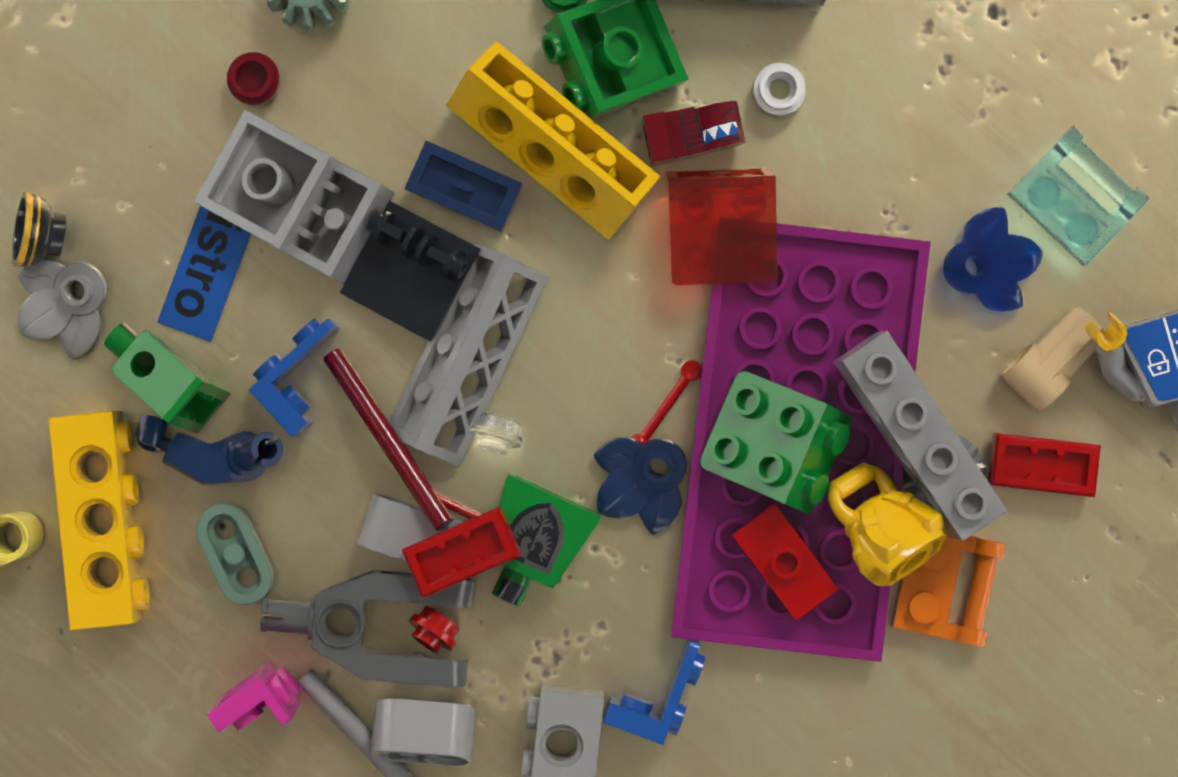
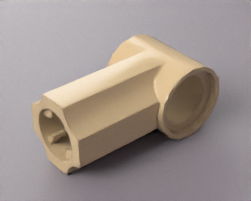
M1078 305L1073 306L1037 344L1033 342L1021 351L1000 374L1037 413L1046 409L1066 390L1072 381L1069 377L1096 352V342L1087 334L1085 329L1087 323L1092 321L1099 328L1100 332L1104 331L1103 327Z

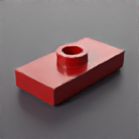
M993 433L988 482L992 486L1095 497L1101 445Z
M775 503L731 534L795 621L839 590Z
M502 506L401 549L422 599L522 556Z

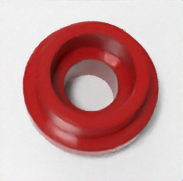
M425 606L419 615L413 614L409 619V623L415 628L411 636L428 650L438 653L440 648L443 647L452 651L457 644L454 638L460 629L435 609Z

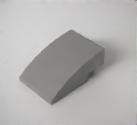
M244 110L194 202L332 279L345 284L372 233L367 230L369 219L375 211L383 213L389 200L391 201L394 192L383 184L338 161L331 155Z

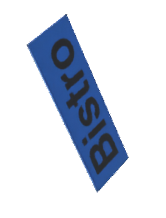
M200 206L157 322L211 342L251 233Z

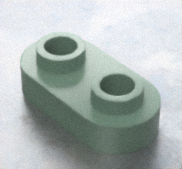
M220 503L206 509L199 517L196 534L220 589L234 603L249 605L258 602L270 592L274 583V571L248 514L241 507L231 503ZM222 519L231 521L235 527L234 535L230 539L220 537L217 532V525ZM243 567H250L256 572L257 581L253 586H245L240 582L239 573Z

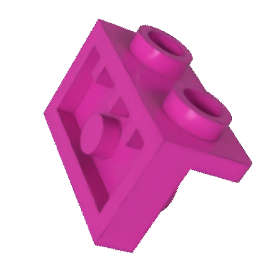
M269 661L220 696L206 716L218 732H221L230 724H233L238 731L264 712L262 708L267 705L280 724L284 726L293 719L301 704L296 697L301 693V689L285 667L277 670L272 662Z

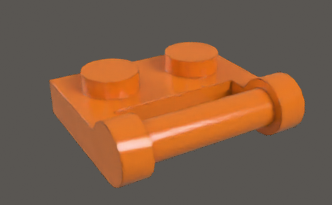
M947 533V538L941 545L942 548L927 563H924L899 581L890 626L985 647L988 631L983 630L997 561L1004 558L1006 544L974 536L961 541L951 538ZM967 551L976 553L977 558L963 624L960 625L948 622L962 553Z

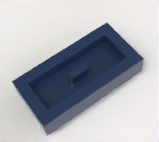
M425 141L404 189L502 233L523 183L429 141Z

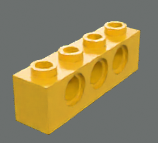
M497 41L468 68L445 105L608 240L633 213L661 177Z
M122 411L50 417L48 421L70 630L134 624L144 619L143 610H148L150 607V593L147 579H139L137 558L144 556L145 547L141 526H134L132 505L139 503V487L136 474L128 473L126 452H132L134 448L131 423L129 420L123 421ZM94 451L101 453L108 463L107 473L100 481L91 479L85 471V461L89 454ZM98 504L105 505L113 514V525L106 534L96 531L90 521L91 511ZM102 557L112 559L118 566L119 576L113 586L103 584L96 576V565Z

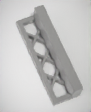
M476 242L473 245L481 250L431 342H427L390 420V424L402 442L460 467L549 278L503 253ZM515 272L528 280L519 299L508 304L505 292ZM499 323L502 335L497 346L485 352L483 338L489 327ZM477 371L479 384L474 394L462 399L460 387L465 376ZM455 419L457 430L448 450L435 445L434 442L442 425Z

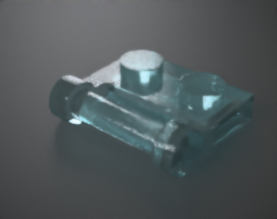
M1072 125L1007 195L1082 266H1085L1144 206L1149 197L1139 187L1132 189L1082 141L1084 135ZM1066 156L1118 204L1111 214L1059 166Z

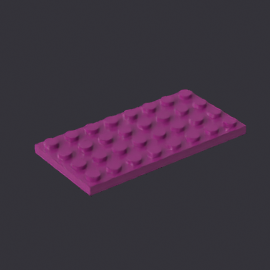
M728 217L719 218L671 637L882 662L890 586H877L860 573L856 562L853 561V549L850 538L845 533L846 527L837 519L829 505L828 489L824 498L815 505L810 515L705 470L701 466L700 460L735 377L740 372L747 371L827 403L853 417L849 426V441L845 449L836 456L828 475L829 483L865 462L883 470L892 479L898 491H902L903 466L833 361L874 333L888 331L916 372L931 241ZM873 480L842 501L846 506L855 510L869 498L880 494L879 487ZM773 503L778 506L839 589L797 621L794 620L731 535Z

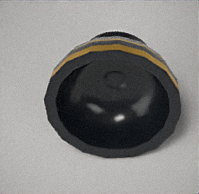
M26 191L23 192L20 198L13 233L12 264L17 267L38 264L45 258L46 254L60 256L66 232V215L52 213L51 206L45 199Z

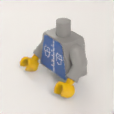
M1178 309L1126 325L1112 312H1109L1107 316L1110 319V324L1103 332H1100L1099 328L1092 321L1087 323L1085 329L1087 334L1096 342V351L1103 377L1130 401L1140 402L1143 407H1155L1169 403L1175 427L1178 431Z

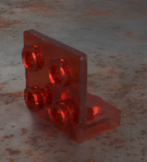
M770 167L666 172V193L669 199L671 280L674 285L772 282L777 280L776 175Z

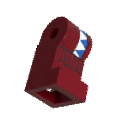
M737 101L720 102L699 108L690 107L666 113L663 111L643 115L642 127L651 168L723 151L746 143Z

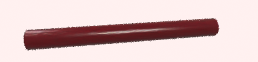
M341 348L329 352L325 355L323 361L435 531L448 526L453 521V517Z

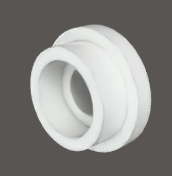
M773 63L763 68L757 75L753 85V95L757 105L764 112L774 116H785L793 113L802 104L806 95V83L799 70L792 65ZM775 81L784 82L789 89L788 96L784 99L774 98L770 94V85Z

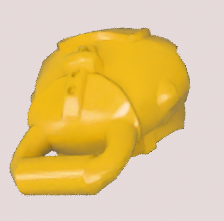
M864 462L829 483L828 502L837 519L846 527L845 533L850 538L853 549V561L856 562L860 573L877 586H891L924 563H927L942 548L941 545L947 538V528L944 525L942 514L915 498L914 494L908 491L905 493L898 491L892 479L879 467ZM873 480L877 483L880 494L869 498L855 510L846 506L842 501Z

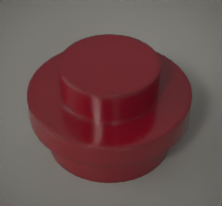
M248 52L238 56L231 63L227 72V84L232 95L240 102L247 105H261L271 100L277 93L280 86V73L276 64L268 56L258 52Z

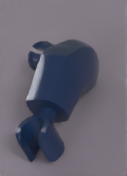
M146 414L140 417L136 430L137 442L142 449L156 453L164 452L165 455L162 459L164 464L202 485H218L254 480L262 475L267 467L278 463L283 455V445L279 438L271 442L268 441L275 435L272 432H262L255 435L252 432L243 431L213 443L177 432L173 440L165 438L169 423L159 417Z

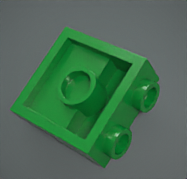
M596 0L558 13L543 26L546 34L542 36L544 54L551 64L559 63L567 81L562 86L563 96L592 120L627 108L636 101L680 86L689 80L656 0Z

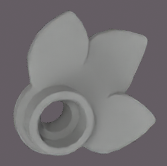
M49 258L43 259L38 264L24 267L17 276L21 285L31 295L23 302L18 312V330L20 334L34 340L50 339L57 335L64 350L71 359L83 356L98 340L102 330L98 309L104 303L107 294L105 277L95 266L85 262H76L64 266ZM75 280L79 281L84 287L85 293L83 298H78L73 291V282Z

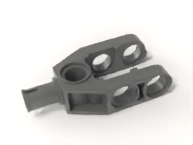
M372 570L319 591L316 594V598L311 599V603L272 600L264 597L261 613L282 615L284 618L263 616L260 620V631L307 634L308 640H312L311 648L364 680L464 687L467 682L469 659H436L424 656L425 653L414 652L413 655H389L372 652V648H366L363 645V635L367 623L366 601L380 600L448 607H473L476 580L467 579L422 599L412 573ZM335 608H345L351 611L356 618L354 632L348 635L334 633L328 625L329 612Z

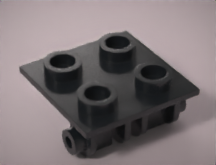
M389 200L383 213L375 211L369 219L367 230L372 233L340 293L431 342L481 249Z

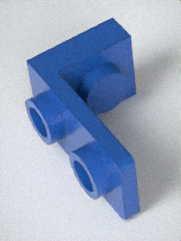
M316 318L311 320L292 338L297 346L283 359L277 354L273 355L253 373L258 382L249 391L291 437H298L313 423L305 414L311 406L292 385H288L283 390L279 383L340 328L332 319L328 318L322 324Z
M687 639L659 715L651 712L653 703L624 693L621 700L609 697L603 713V723L661 745L664 744L667 733L677 735L687 705L679 703L686 683L693 686L696 685L705 661V656L698 653L699 641Z

